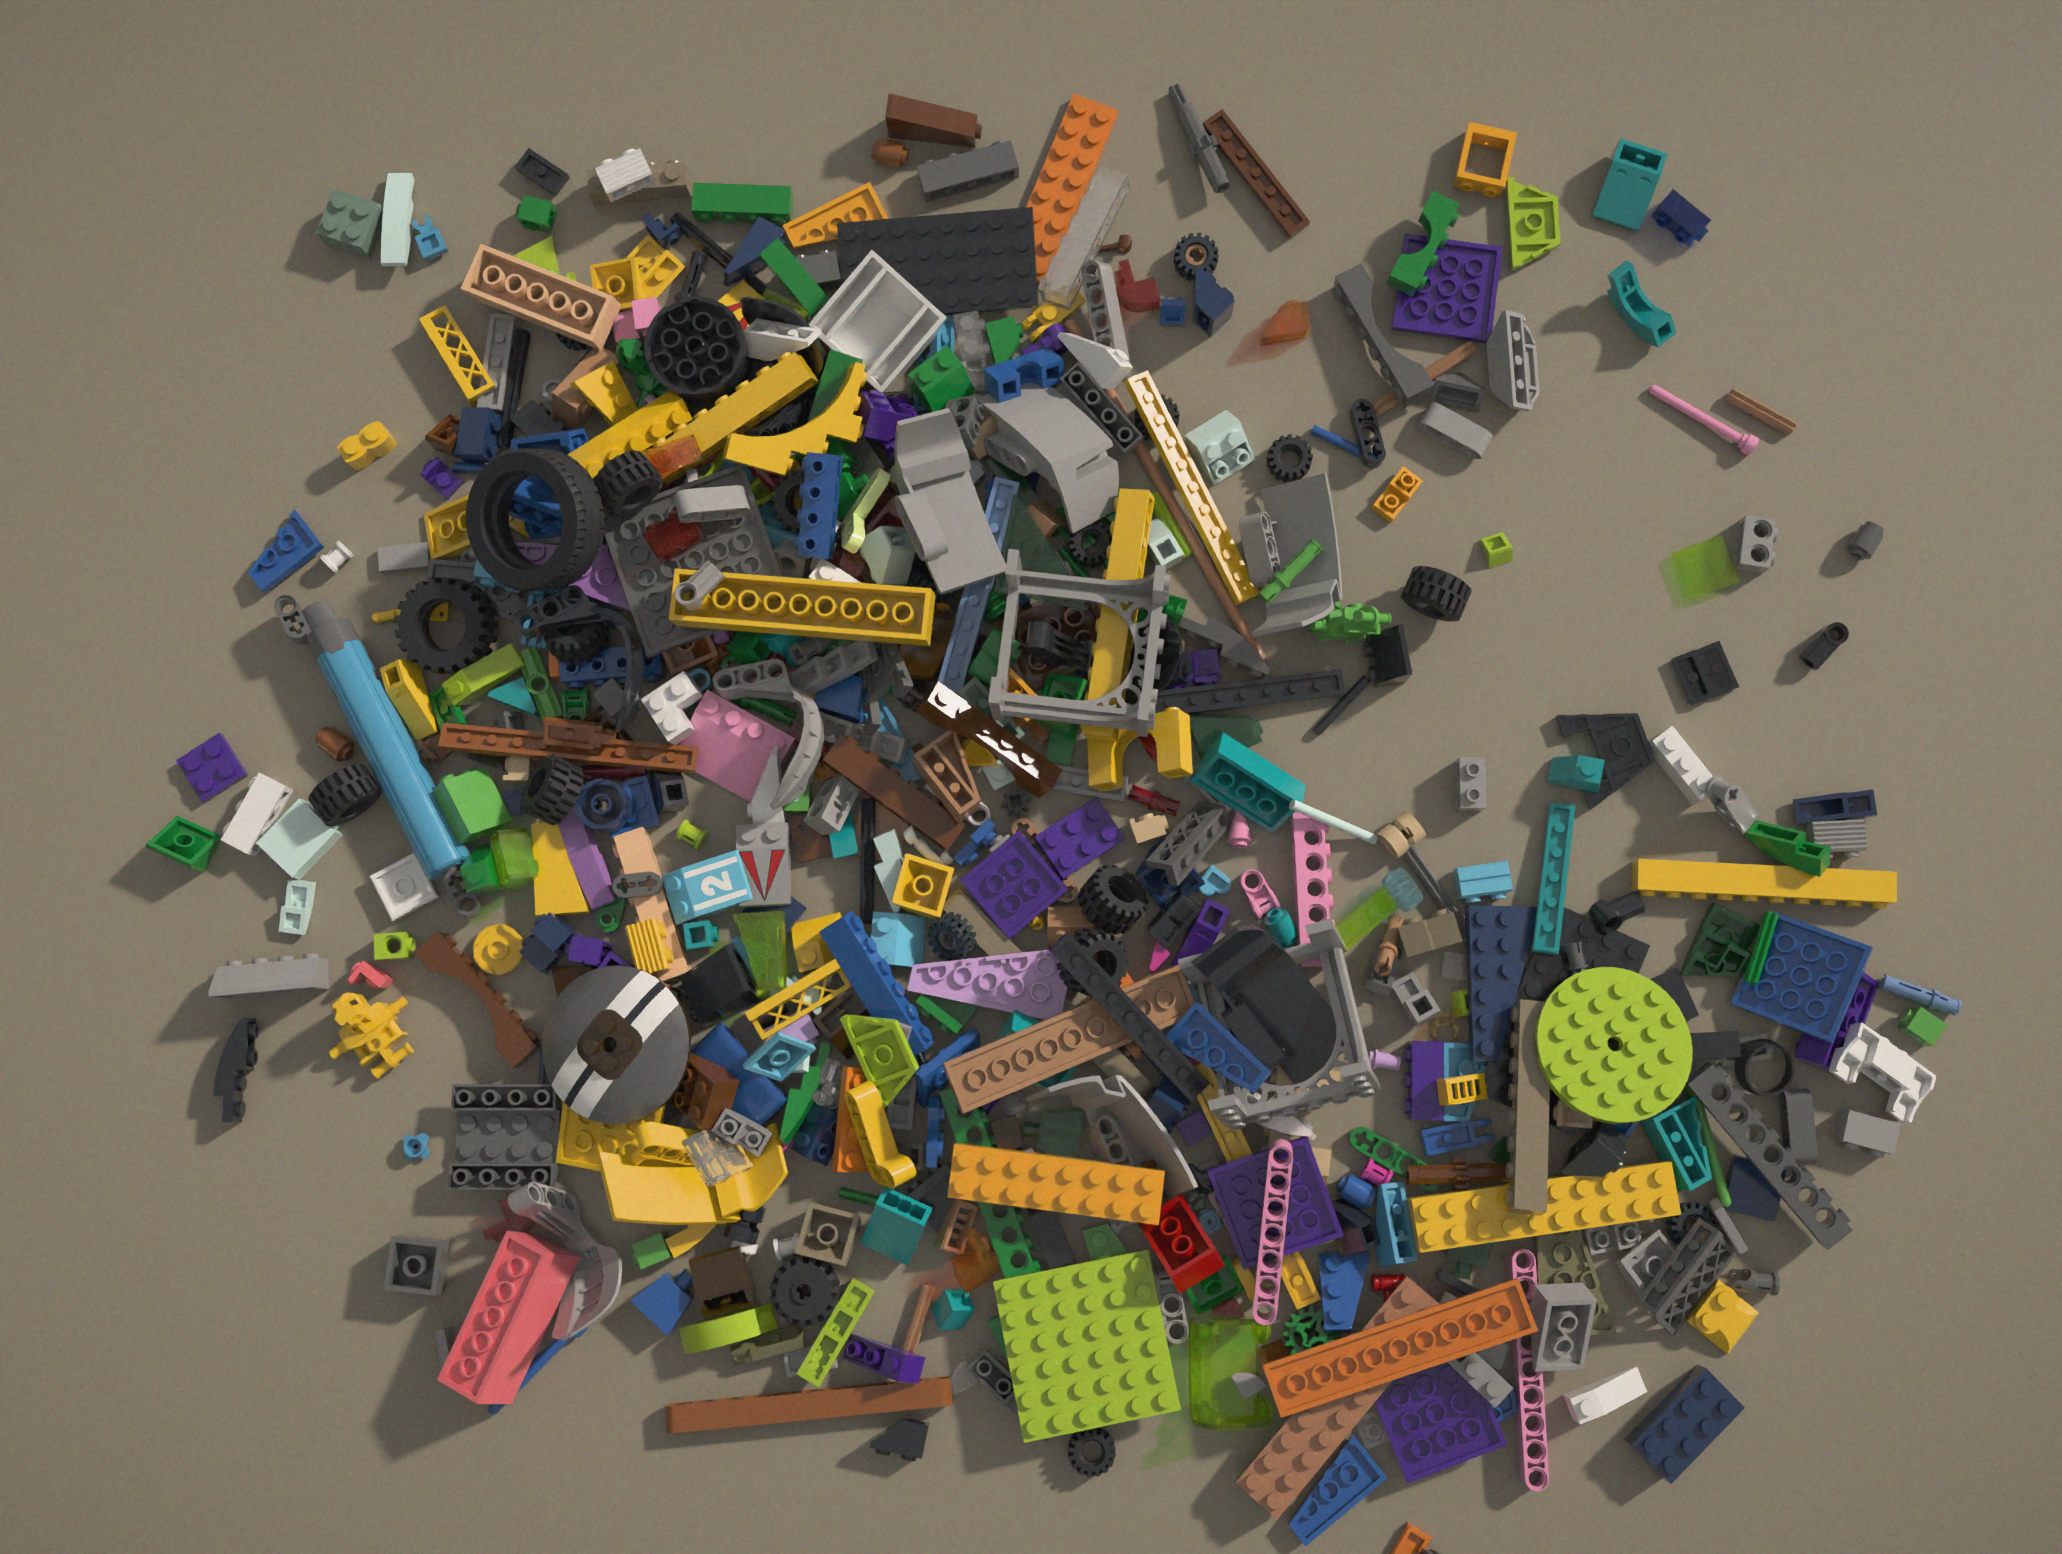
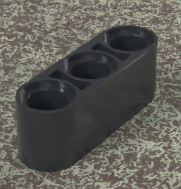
M1026 1208L1049 1268L1054 1269L1076 1264L1057 1213L1055 1211Z

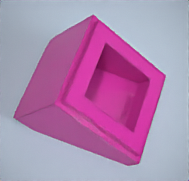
M1157 940L1154 944L1148 968L1150 972H1154L1170 956V952Z

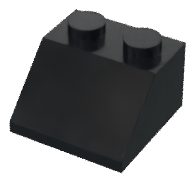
M1403 624L1381 630V633L1378 635H1368L1366 642H1363V651L1365 657H1369L1371 667H1368L1370 682L1374 681L1375 688L1405 683L1412 675Z

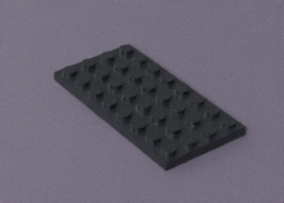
M1033 207L837 223L841 285L868 253L873 250L940 312L946 315L1039 308Z
M1564 907L1558 956L1540 953L1531 954L1520 980L1513 1007H1515L1520 999L1545 1002L1557 986L1572 976L1571 970H1568L1569 960L1565 944L1581 942L1585 963L1589 966L1586 967V970L1598 967H1615L1638 974L1650 945L1617 930L1609 934L1604 933L1592 919ZM1511 1019L1509 1020L1499 1060L1486 1062L1484 1072L1487 1097L1512 1108V1100L1508 1098L1509 1084H1513V1074L1509 1073L1510 1058L1514 1056V1048H1510L1511 1032H1514V1023L1511 1022ZM1611 1038L1608 1039V1042H1607L1608 1046H1609V1043H1610V1041H1611ZM1550 1088L1549 1126L1571 1135L1574 1127L1557 1126V1121L1554 1120V1106L1558 1105V1099L1560 1098Z

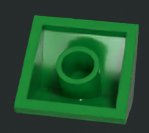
M1049 673L1041 696L1081 700L1087 680ZM1032 719L1034 722L1068 734L1072 723Z
M176 816L146 843V848L187 867L205 872L222 836Z
M1226 1254L1220 1256L1225 1267L1186 1290L1198 1315L1244 1291L1235 1269Z

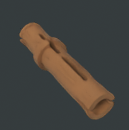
M1391 914L1388 917L1382 944L1377 949L1378 959L1374 968L1378 973L1380 967H1382L1380 975L1391 973L1393 961L1398 956L1397 945L1400 938L1398 927L1404 925V918L1402 916L1399 922H1397L1399 914Z

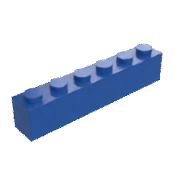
M851 911L820 930L819 933L870 1015L876 1018L895 1019L900 1023L912 1026L908 1044L915 1057L934 1043L932 1034L920 1021L915 1006L907 1000L902 985L896 982L892 976L889 964L879 955L876 943L866 934L861 919Z

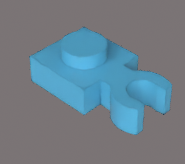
M426 214L424 215L426 219L425 225L419 226L415 219L412 220V225L420 233V235L415 236L424 260L427 262L448 253V249L437 227L433 229V222Z

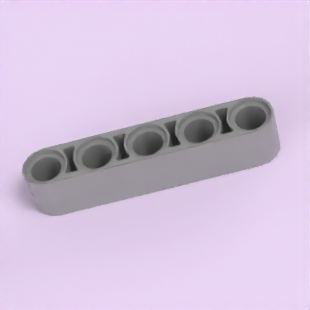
M1089 260L1082 266L1081 276L1094 342L1110 347V342L1112 341V348L1123 351L1128 357L1127 361L1130 363L1112 268L1105 262ZM1101 293H1103L1102 301L1100 300ZM1106 317L1108 318L1107 325H1105ZM1131 371L1126 375V377L1122 381H1125L1130 377Z

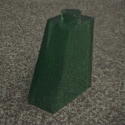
M1188 714L1190 716V733L1200 759H1202L1208 747L1223 732L1247 748L1263 742L1260 736L1263 730L1257 719L1254 720L1249 715Z

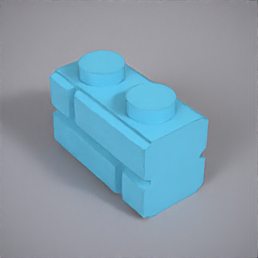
M1508 861L1458 867L1453 870L1457 899H1465L1466 904L1481 902L1480 897L1490 896L1491 900L1506 898V893L1513 891Z

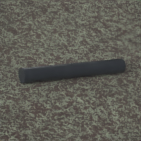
M1363 675L1312 729L1313 732L1320 736L1370 683V679Z

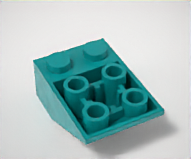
M1620 138L1612 152L1592 217L1639 231L1668 153Z

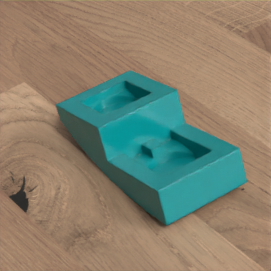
M851 809L840 832L829 834L834 859L859 855Z

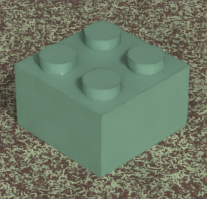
M333 188L316 234L327 245L370 259L382 231L383 208L379 203Z

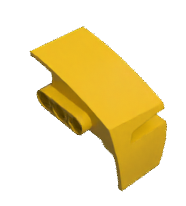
M656 1122L640 1124L635 1128L639 1149L632 1155L600 1151L596 1154L612 1220L662 1225L723 1224L741 1220L739 1211L747 1210L754 1212L772 1196L788 1174L776 1124L772 1123L766 1127L773 1134L759 1157L738 1144L725 1143L716 1146L702 1143L700 1132L696 1130Z

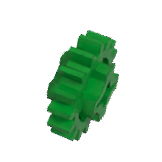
M1310 1306L1309 1312L1306 1313L1300 1308L1299 1316L1291 1313L1290 1319L1292 1323L1285 1322L1284 1328L1288 1331L1283 1332V1339L1289 1340L1285 1343V1349H1293L1291 1355L1339 1339L1341 1336L1340 1333H1329V1336H1327V1333L1322 1331V1308L1316 1313L1313 1306ZM1311 1320L1310 1322H1307L1305 1324L1302 1323L1304 1321ZM1316 1328V1337H1313L1308 1344L1307 1335H1310ZM1294 1335L1297 1339L1301 1340V1348L1296 1344Z

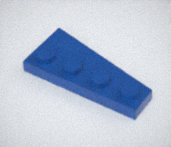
M1198 1002L1191 1006L1166 1035L1180 1052L1192 1057L1251 1092L1255 1093L1272 1073Z
M1353 1434L1288 1521V1525L1305 1547L1387 1479L1383 1471Z

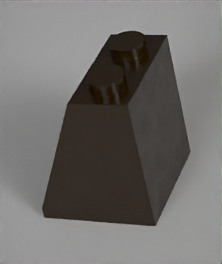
M935 602L930 646L897 644L912 679L936 682L955 625L950 605L947 603Z

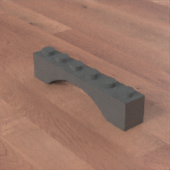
M1361 263L1335 276L1332 290L1338 301L1342 300L1348 319L1355 322L1359 338L1362 341L1365 340L1368 344L1371 358L1374 361L1377 360L1381 366L1380 371L1384 380L1390 381L1393 386L1394 397L1398 402L1401 401L1406 408L1432 395L1434 383L1422 364L1398 353L1380 333L1371 308L1373 282Z

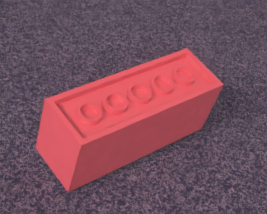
M506 1231L437 1380L476 1404H512L580 1256L542 1235Z

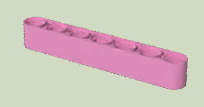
M1284 1139L1273 1141L1270 1144L1253 1299V1317L1261 1325L1273 1323L1276 1319L1293 1163V1148ZM1277 1149H1284L1288 1152V1156L1284 1159H1279L1273 1153ZM1275 1175H1281L1285 1178V1182L1281 1185H1276L1271 1181V1178ZM1272 1201H1278L1283 1207L1278 1211H1274L1268 1205ZM1270 1227H1275L1280 1233L1272 1237L1266 1233V1230ZM1267 1253H1272L1277 1256V1259L1274 1262H1267L1263 1256ZM1265 1279H1270L1274 1282V1285L1270 1288H1265L1261 1285V1282ZM1262 1305H1267L1272 1310L1264 1314L1258 1308Z

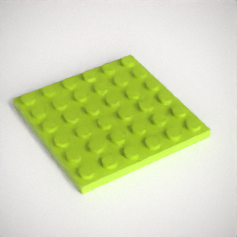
M1148 1249L993 1281L1024 1443L1181 1410Z

